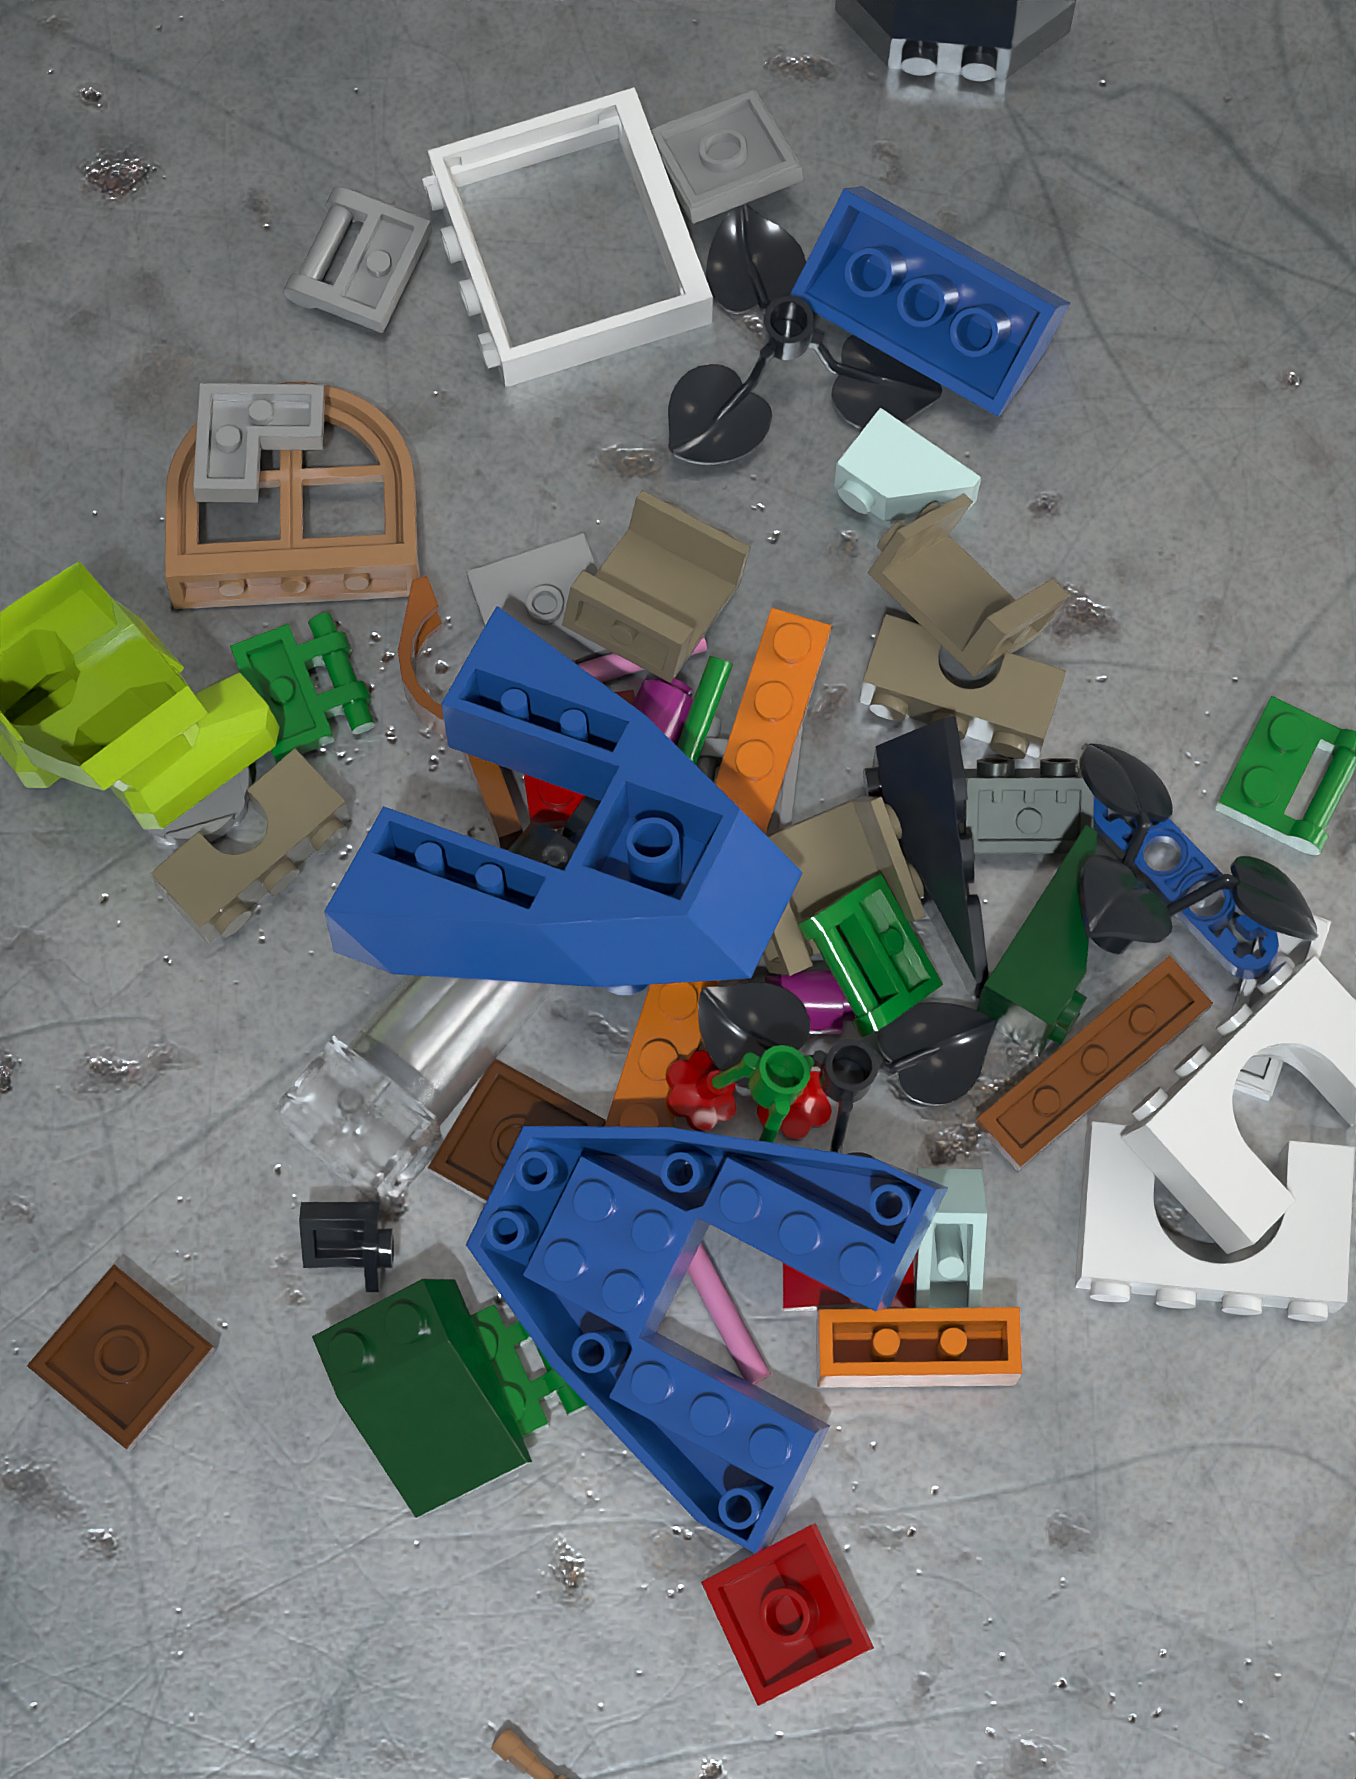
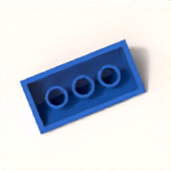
M863 186L843 189L789 295L804 300L814 313L997 417L1001 416L1042 358L1071 304Z

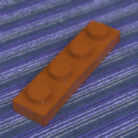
M1169 955L977 1118L975 1124L1019 1172L1211 1008L1213 1002Z

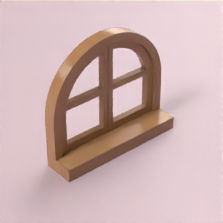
M285 382V383H276V384H317V383H308V382ZM324 385V422L339 426L356 436L372 452L378 465L303 469L302 450H280V470L260 471L259 488L280 487V540L199 544V502H195L193 491L196 422L175 451L166 482L165 580L173 609L409 597L412 580L421 578L417 550L416 487L409 450L393 423L379 409L366 400L345 390ZM384 482L385 534L303 539V486Z

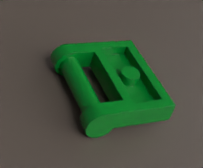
M1271 696L1215 810L1303 853L1313 856L1320 855L1329 838L1325 830L1356 769V731L1340 729ZM1316 747L1334 756L1303 819L1295 820L1285 815L1284 812Z
M881 873L862 882L797 924L805 940L813 939L853 1010L856 1017L851 1022L860 1038L886 1026L943 985ZM838 924L870 979L873 989L881 999L879 1003L835 927Z

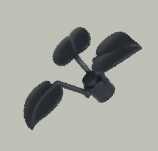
M743 204L731 209L717 229L708 254L706 278L714 300L727 312L743 314L759 305L760 311L764 314L761 334L764 347L760 350L759 358L750 376L743 384L734 370L719 364L698 366L680 378L671 393L668 405V449L673 456L681 460L702 465L728 463L750 454L764 441L772 421L770 405L762 397L752 393V391L758 385L773 357L780 360H793L803 355L808 348H812L829 372L839 375L831 391L834 407L846 422L862 430L880 408L902 423L907 422L927 407L936 403L941 397L942 387L936 381L855 335H851L845 341L841 353V363L834 360L823 344V336L820 333L812 332L814 316L810 306L798 297L789 296L806 264L801 246L785 229L764 218L749 205Z
M1085 743L1082 746L1081 750L1083 752L1080 756L1079 764L1081 774L1089 790L1106 807L1120 815L1134 817L1136 823L1135 833L1122 862L1110 856L1099 854L1090 856L1082 866L1079 893L1085 936L1087 938H1091L1103 950L1117 955L1123 954L1134 941L1145 943L1162 942L1172 932L1171 917L1223 889L1233 891V900L1238 909L1258 924L1270 930L1304 940L1315 941L1319 937L1312 912L1297 886L1285 873L1274 865L1251 856L1237 857L1230 865L1232 875L1223 874L1166 906L1148 885L1136 879L1131 872L1150 829V819L1165 822L1173 813L1171 797L1166 786L1151 768L1125 751L1096 743Z
M750 982L724 987H704L700 992L698 1000L699 1031L706 1052L717 1070L723 1072L738 1064L748 1052L762 1057L764 1052L773 1046L785 1045L800 1051L808 1040L810 1022L805 1007L787 989L770 983ZM939 1002L917 1003L895 1020L882 1027L878 1032L877 1041L879 1049L891 1063H885L880 1054L875 1053L872 1047L858 1039L839 1041L829 1050L828 1054L817 1050L813 1055H809L814 1060L813 1067L820 1069L819 1082L823 1092L830 1099L839 1103L830 1152L842 1153L853 1103L861 1100L868 1093L878 1073L884 1076H891L897 1073L898 1083L902 1092L911 1100L920 1104L931 1106L948 1105L965 1096L981 1073L987 1049L996 1028V1020L975 1009L962 1005ZM747 1077L734 1082L735 1085L750 1090ZM862 1152L848 1153L849 1155L874 1158Z

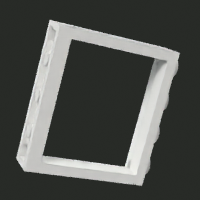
M635 87L427 151L431 176L422 178L424 191L431 211L443 210L448 224L447 227L440 229L445 252L450 264L461 261L467 278L458 281L464 306L469 317L477 314L480 315L485 332L477 334V339L483 360L488 370L498 367L505 388L712 323L713 296ZM619 138L677 296L513 347L457 188Z

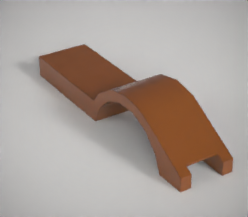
M428 576L412 580L398 647V657L407 701L422 724L444 739H447L441 704L436 703L419 686L416 678V662L426 641L442 628V622L437 612L439 610L437 600ZM463 752L497 845L501 849L508 850L523 833V828L498 764Z

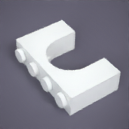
M1315 956L1293 968L1285 961L1271 971L1257 986L1264 995L1251 1008L1244 1002L1231 1011L1216 1026V1030L1222 1037L1209 1050L1203 1044L1198 1046L1174 1068V1072L1180 1079L1167 1092L1160 1086L1139 1102L1131 1111V1114L1138 1121L1121 1137L1227 1255L1255 1244L1296 1201L1293 1195L1248 1147L1235 1122L1232 1104L1234 1085L1240 1070L1249 1058L1269 1057L1281 1060L1295 1067L1308 1078L1350 1126L1356 1125V1000Z
M1092 1121L1085 1135L1075 1288L1091 1289L1090 1298L1106 1302L1130 1301V1293L1156 1296L1157 1305L1178 1309L1196 1307V1300L1222 1302V1311L1238 1315L1261 1314L1262 1306L1288 1309V1318L1311 1322L1328 1320V1313H1337L1347 1303L1355 1147L1289 1140L1279 1153L1277 1179L1293 1195L1296 1201L1275 1222L1271 1238L1263 1250L1239 1262L1219 1264L1205 1262L1188 1255L1179 1249L1163 1231L1154 1207L1155 1174L1121 1138L1133 1125Z

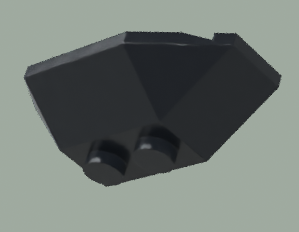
M836 0L835 10L888 68L903 69L909 74L918 76L938 72L959 74L974 81H987L992 78L1007 79L1069 33L1076 0Z

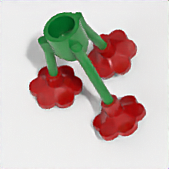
M785 1045L771 1047L764 1052L762 1057L748 1052L738 1064L723 1072L717 1070L707 1052L696 1051L690 1054L686 1061L678 1060L670 1064L665 1073L667 1084L671 1088L666 1095L667 1108L674 1116L686 1118L690 1128L698 1132H707L717 1122L724 1123L735 1115L737 1107L732 1095L736 1087L734 1082L743 1077L749 1079L750 1093L759 1104L756 1116L759 1123L764 1127L759 1141L774 1143L779 1130L788 1140H801L806 1137L811 1127L818 1128L826 1125L832 1113V1107L826 1099L827 1095L823 1092L819 1082L820 1072L810 1071L814 1065L813 1058L809 1055L803 1056L795 1048Z

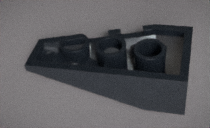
M955 716L939 719L875 746L873 767L863 769L865 796L882 797L884 804L890 805L896 813L902 829V838L898 842L906 863L911 864L915 868L923 884L924 897L920 900L971 998L975 999L980 998L984 984L989 978L981 904L977 894L970 895L968 885L973 884L975 880L973 839L969 837L967 832L960 833L959 823L965 821L964 800H968Z

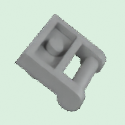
M334 187L325 205L329 212L299 273L290 275L283 293L290 301L301 307L309 309L316 307L383 334L432 233L431 221L344 187ZM350 222H362L361 230L334 285L331 286L321 282Z

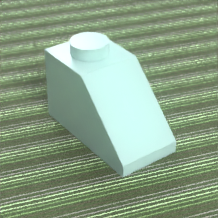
M880 408L836 463L834 487L838 489L840 498L855 511L862 514H867L870 511L881 520L888 521L917 517L931 503L937 501L942 506L964 493L973 501L968 508L970 510L977 501L981 477Z
M917 1168L918 1176L946 1186L948 1190L914 1256V1308H980L982 1305L987 1227V1205L983 1169Z

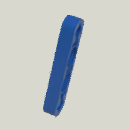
M1094 796L1093 828L1097 831L1098 836L1122 860L1129 846L1127 843L1131 842L1133 837V830L1121 818H1116L1112 822L1107 821L1108 807ZM1131 817L1132 822L1136 825L1134 817ZM1150 819L1154 826L1150 827L1131 869L1142 882L1154 891L1166 906L1223 875L1170 819L1165 822ZM1166 842L1177 848L1181 859L1175 868L1160 872L1153 870L1147 865L1144 860L1145 851L1155 843ZM1226 889L1218 891L1224 899V906L1213 916H1198L1190 908L1175 915L1220 964L1234 976L1247 980L1260 978L1267 974L1275 965L1279 948L1277 932L1258 924L1238 909L1233 900V891ZM1235 912L1241 915L1235 919V929L1244 939L1251 941L1257 936L1263 939L1260 949L1261 958L1256 959L1250 953L1242 958L1235 955L1238 948L1237 938L1225 927ZM1225 927L1220 937H1216L1213 934Z

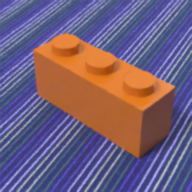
M1020 1307L891 1308L879 1311L872 1309H819L816 1319L817 1388L1015 1386L1022 1375Z

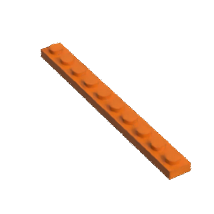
M772 607L715 784L765 835L769 830L832 625ZM721 980L650 984L604 1127L674 1128L677 1117L669 1111L666 1105V1095L671 1088L667 1084L665 1073L670 1064L678 1060L686 1061L690 1054L699 1050L702 1040L698 1024L699 995L704 987H719Z

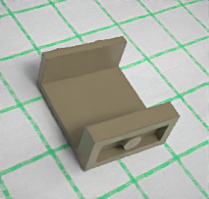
M641 490L635 500L628 530L594 576L582 570L571 585L562 626L672 683L740 586L751 547L735 539L729 533L718 530L681 511L677 506L662 501Z
M964 493L942 506L937 501L931 503L909 524L904 520L895 523L879 540L877 548L882 553L870 568L868 574L975 677L1004 659L1006 652L1013 653L1038 638L1070 595L1052 578L1015 600L949 536L973 503Z
M859 796L767 835L803 872L763 953L769 973L791 976L813 966L810 957L820 953L813 939L805 940L797 924L862 882L880 873L884 877L907 921H917L926 917L920 899L924 897L922 881L915 868L905 861L898 842L902 838L899 819L892 807L884 804L882 797ZM839 924L835 926L843 941H848L847 938L843 935Z

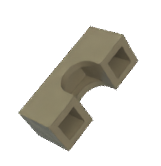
M885 614L862 681L859 702L869 705V709L874 714L893 721H902L905 717L930 724L942 718L956 716L959 740H963L965 736L990 743L989 747L994 752L1008 758L1023 759L1026 755L1039 758L1066 670L1006 652L1000 671L992 682L977 689L961 688L947 680L940 669L939 659L943 648L940 643L920 624Z
M295 748L247 789L254 809L267 822L265 836L254 849L243 854H226L215 849L198 831L150 873L159 892L208 945L219 935L226 938L237 932L252 914L250 908L268 892L271 896H275L284 891L297 878L300 872L298 868L300 864L315 851L319 854H324L332 849L347 832L345 825L351 821L346 801Z

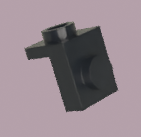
M301 1202L299 1227L303 1268H364L366 1293H379L381 1269L393 1268L394 1231L393 1229H382L380 1202Z

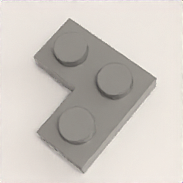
M199 383L193 482L195 502L258 503L261 450H323L324 384Z

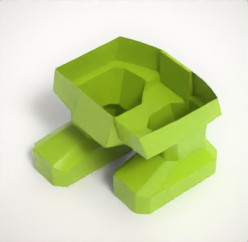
M80 561L16 600L0 612V756L15 771L26 788H48L62 777L103 791L110 787L119 800L121 799L143 829H164L274 748L280 726L267 703L240 673L221 678L194 693L180 674L184 669L183 665L138 615L108 595Z

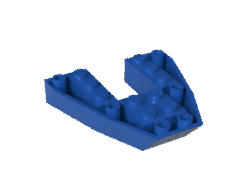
M496 606L441 703L448 747L601 802L564 871L383 806L324 910L333 952L398 975L588 987H616L751 978L803 872L646 715L500 607Z
M523 1126L468 1238L466 1246L551 1367L697 1522L756 1554L773 1543L831 1425L657 1333L709 1225L728 1233L874 1311H879L890 1307L948 1187L875 1158L679 1128Z

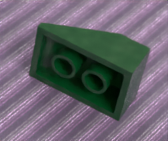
M1087 825L984 984L976 1009L996 1020L995 1030L1039 1057L1050 1040L1059 1046L1063 1044L1081 1014L1080 1010L1088 998L1078 992L1087 971L1089 938L1085 936L1080 905V872L1086 860L1090 856L1096 855L1097 831Z
M421 1279L312 1336L336 1397L415 1518H421L532 1462L455 1279Z

